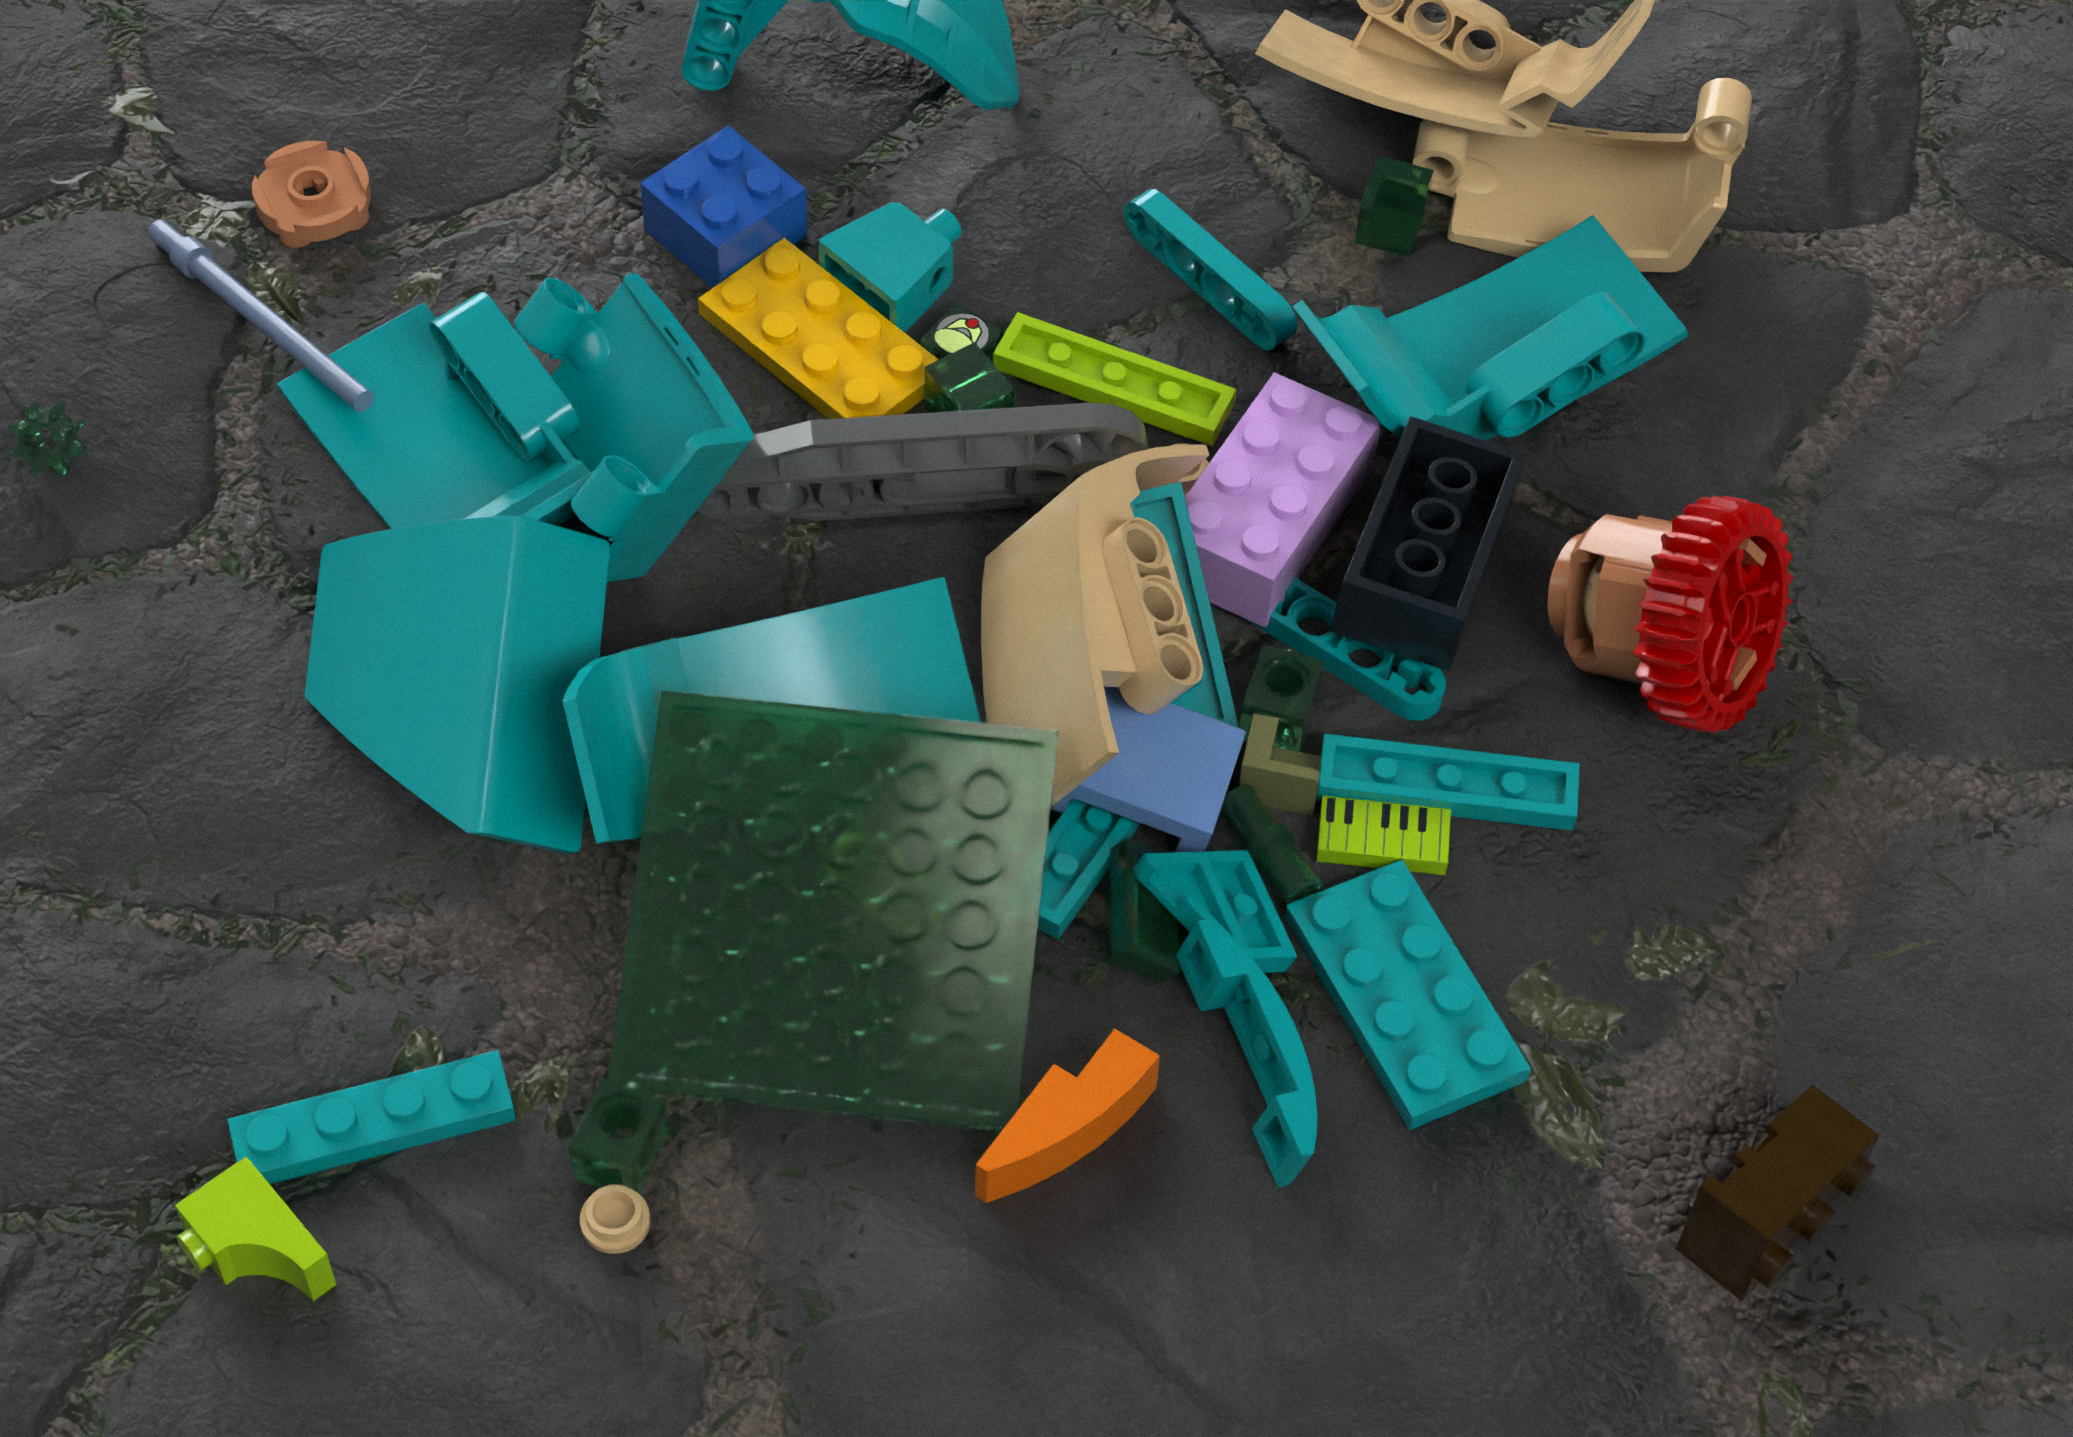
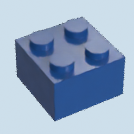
M729 125L640 183L644 230L712 288L782 238H786L795 245L807 236L806 188Z

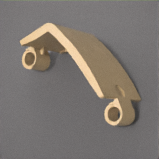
M1716 78L1707 82L1701 87L1699 92L1695 122L1689 131L1684 134L1613 131L1548 122L1545 130L1531 139L1474 131L1424 119L1419 127L1411 173L1413 179L1419 185L1454 198L1447 233L1448 239L1452 242L1519 258L1594 215L1640 272H1677L1689 265L1726 210L1732 165L1744 149L1748 135L1752 103L1751 91L1745 84L1736 79Z

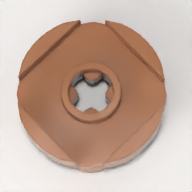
M314 140L290 144L272 153L264 161L266 170L259 176V179L255 175L252 182L255 208L261 222L270 231L278 234L280 241L284 245L292 248L304 247L310 242L333 239L348 231L362 228L369 219L368 207L372 193L367 168L357 154L344 148L345 155L338 151L328 150L327 142ZM314 186L315 190L321 192L314 196H304V189Z

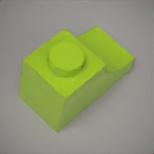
M247 1156L175 1205L184 1231L176 1236L182 1250L199 1271L210 1265L225 1285L237 1277L249 1275L270 1276L296 1286L312 1301H315L336 1286L327 1253Z

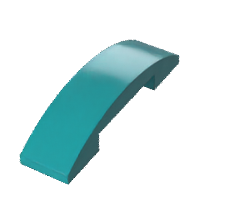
M1210 919L1197 921L1177 952L1176 957L1200 1012L1224 1007L1267 1104V1108L1254 1124L1252 1130L1277 1187L1289 1186L1314 1154L1317 1136L1316 1094L1305 1048L1285 1004L1255 961L1228 933Z

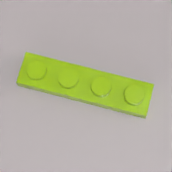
M1019 312L1016 313L993 353V369L1088 403L1113 404L1133 412L1142 422L1210 446L1214 445L1235 405L1236 389Z

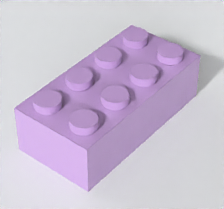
M1275 372L1272 374L1185 497L1210 603L1260 626L1267 627L1270 614L1275 610L1279 601H1284L1285 592L1294 578L1299 579L1372 471L1382 425L1375 416Z

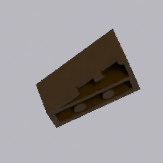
M1813 1084L1768 1124L1765 1130L1767 1135L1753 1149L1746 1144L1734 1155L1731 1162L1737 1167L1722 1183L1715 1177L1710 1176L1700 1185L1676 1246L1677 1251L1740 1301H1743L1759 1282L1767 1289L1771 1288L1783 1275L1794 1258L1788 1252L1800 1237L1808 1243L1813 1242L1824 1230L1835 1213V1210L1830 1207L1832 1202L1842 1192L1849 1198L1854 1197L1876 1168L1868 1159L1879 1135Z

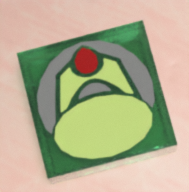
M955 303L921 338V346L948 368L969 379L994 353L1003 337V329Z

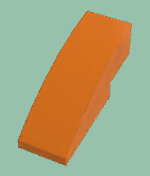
M1114 1028L1077 1077L1053 1064L976 1163L975 1197L988 1203L1022 1191L1063 1171L1099 1147L1123 1126L1156 1090L1160 1055Z

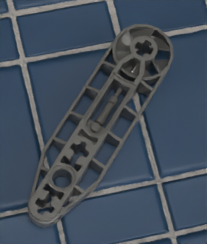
M1099 403L809 420L764 433H753L754 438L706 498L698 511L711 518L773 515L822 521L1046 506L1077 478L1095 467L1130 453L1149 449L1144 423L1133 412L1113 404Z

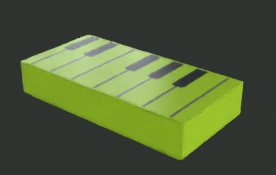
M1322 796L1316 862L1381 868L1403 860L1410 872L1446 875L1449 857L1451 809Z

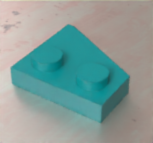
M1248 850L1144 853L1133 868L1138 880L1189 932H1191L1197 921L1210 919L1228 933L1248 953L1263 973L1285 972L1297 958V954Z

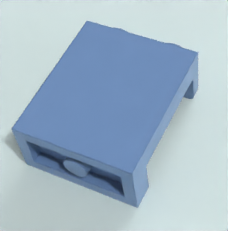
M1104 686L1119 753L1058 801L1052 810L1063 813L1067 809L1070 800L1077 799L1180 837L1175 852H1204L1213 834L1246 731L1169 703L1155 714L1139 713L1124 700L1118 687Z

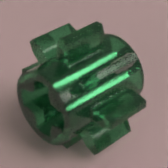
M62 400L51 410L44 412L40 404L33 401L25 407V414L30 423L23 420H14L8 425L7 430L11 434L19 436L18 446L9 455L11 458L22 456L26 462L31 464L30 475L33 477L44 467L52 466L59 476H63L70 469V464L65 454L72 457H81L87 451L88 447L85 444L76 441L77 431L86 422L84 419L73 421L67 414L63 413L65 402ZM43 428H48L52 431L51 441L56 444L52 449L43 446L44 436L39 433Z

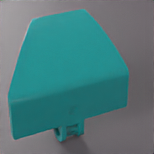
M499 515L393 528L326 544L321 552L304 697L342 735L374 763L466 833L562 854L579 852L582 841L586 799L562 701L567 688L579 670L592 660L600 657L610 555L609 542L602 538L527 517Z

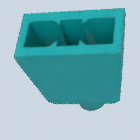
M891 202L818 240L819 265L905 333L950 287L953 280V246L951 244L961 237L962 229L956 217L944 208L939 209L923 221L903 204Z

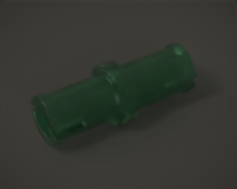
M1242 785L1229 792L1224 797L1220 812L1223 817L1228 819L1247 846L1246 850L1256 868H1262L1282 895L1285 904H1291L1320 892L1319 888L1323 886V883L1312 872L1294 847L1296 840L1294 834L1287 825L1276 822L1258 797L1254 787Z

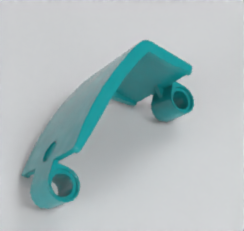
M636 273L627 274L599 313L573 287L557 278L548 277L544 279L514 320V326L520 336L530 345L546 354H551L549 356L550 359L562 360L551 375V378L572 405L580 423V430L562 442L572 456L577 460L583 461L589 471L592 472L572 498L571 506L578 518L589 528L604 536H609L608 540L610 542L614 541L610 546L607 582L643 577L649 572L749 446L754 435L739 407L703 353L640 275Z

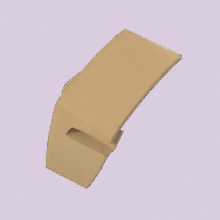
M1357 0L1361 9L1368 16L1354 41L1317 26L1285 9L1260 43L1255 54L1305 79L1382 108L1474 131L1532 139L1545 130L1559 101L1571 108L1574 107L1605 77L1649 18L1655 0H1635L1613 27L1594 45L1588 48H1577L1561 39L1541 47L1512 31L1504 15L1480 0ZM1428 2L1440 5L1446 13L1447 20L1441 23L1428 21L1423 16L1420 5ZM1474 30L1487 31L1493 36L1496 47L1488 50L1477 48L1472 44L1469 32Z
M1206 445L1155 447L1130 453L1095 467L1077 478L985 557L981 600L983 694L995 780L1008 834H1019L1119 753L1104 686L1118 687L1122 697L1130 707L1139 713L1150 715L1163 709L1201 680L1204 671L1202 658L1168 544L1163 534L1154 524L1140 517L1134 518L1130 503L1142 490L1173 484L1180 480L1209 456Z

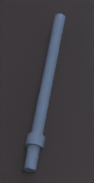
M157 220L150 226L148 230L149 238L169 254L171 264L186 277L191 279L198 278L354 410L363 412L372 405L374 395L370 390L215 263L211 251L201 242L191 236L184 237L165 220Z

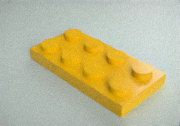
M782 238L698 298L699 314L827 419L902 415L947 382V366L786 238Z

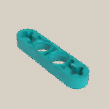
M1149 189L1124 205V221L1131 235L1138 243L1253 343L1263 350L1270 351L1296 334L1298 329L1297 319L1289 303L1164 194L1156 189Z
M1296 577L1286 590L1284 601H1279L1275 610L1270 614L1269 623L1266 628L1249 621L1398 716L1408 720L1421 721L1431 718L1438 713L1442 706L1446 690V678L1438 667L1330 631L1319 636L1303 632L1297 623L1309 617L1323 620L1331 629L1337 603ZM1282 608L1288 612L1286 616L1281 615ZM1358 649L1370 650L1380 657L1381 663L1370 668L1360 667L1350 660L1348 654ZM1392 666H1397L1398 673L1396 674L1392 671L1390 679L1387 680L1391 672ZM1420 683L1427 687V692L1420 690L1414 695L1406 692V686L1414 688Z

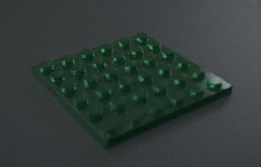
M661 690L607 1086L614 1090L1002 1131L1019 1107L1059 731Z

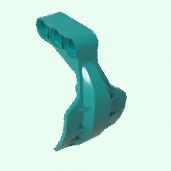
M697 0L681 66V74L685 81L695 88L707 91L720 90L727 86L731 80L737 58L789 0ZM809 0L815 3L829 1L837 8L848 25L857 33L898 47L931 67L969 101L987 111L1000 108L1012 109L1018 102L1020 87L1009 22L1002 0Z

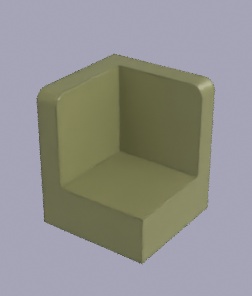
M1254 713L1241 767L1237 801L1313 816L1318 792L1321 756L1275 747L1279 718Z

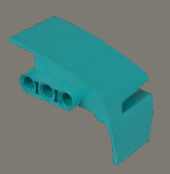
M1594 215L1493 272L1389 318H1386L1379 308L1349 305L1338 313L1326 318H1319L1313 314L1303 300L1292 306L1295 313L1382 425L1399 438L1402 437L1410 416L1483 440H1488L1497 435L1506 438L1518 436L1574 400L1635 369L1689 336L1686 327Z
M484 292L477 293L437 318L423 302L328 355L373 393V403L366 411L357 412L305 368L277 383V389L300 420L388 529L499 515L522 516L559 526L576 515L571 506L572 498L592 474L583 461L575 459L562 442L580 430V423L572 405L498 306Z
M945 577L678 639L677 637L596 658L579 670L567 688L562 701L596 844L671 834L741 818L747 847L760 846L929 804L931 799L925 774L990 759Z

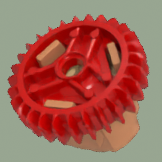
M1728 496L1701 497L1695 503L1688 504L1683 509V515L1676 516L1672 521L1640 515L1636 519L1606 514L1584 533L1572 537L1561 550L1555 562L1548 588L1547 604L1550 624L1554 632L1559 637L1564 638V646L1572 661L1580 670L1642 684L1640 688L1641 695L1648 699L1647 706L1649 710L1655 712L1660 720L1702 732L1716 733L1719 730H1729L1734 726V722H1741L1745 719L1746 710H1751L1757 706V693L1767 690L1766 676L1768 672L1776 670L1774 658L1777 649L1784 648L1780 639L1783 627L1789 625L1785 621L1787 605L1793 601L1788 597V585L1794 579L1792 574L1787 571V566L1792 559L1791 553L1785 550L1789 539L1786 533L1781 531L1782 523L1780 519L1774 517L1770 508L1763 507L1758 503H1752L1750 500Z

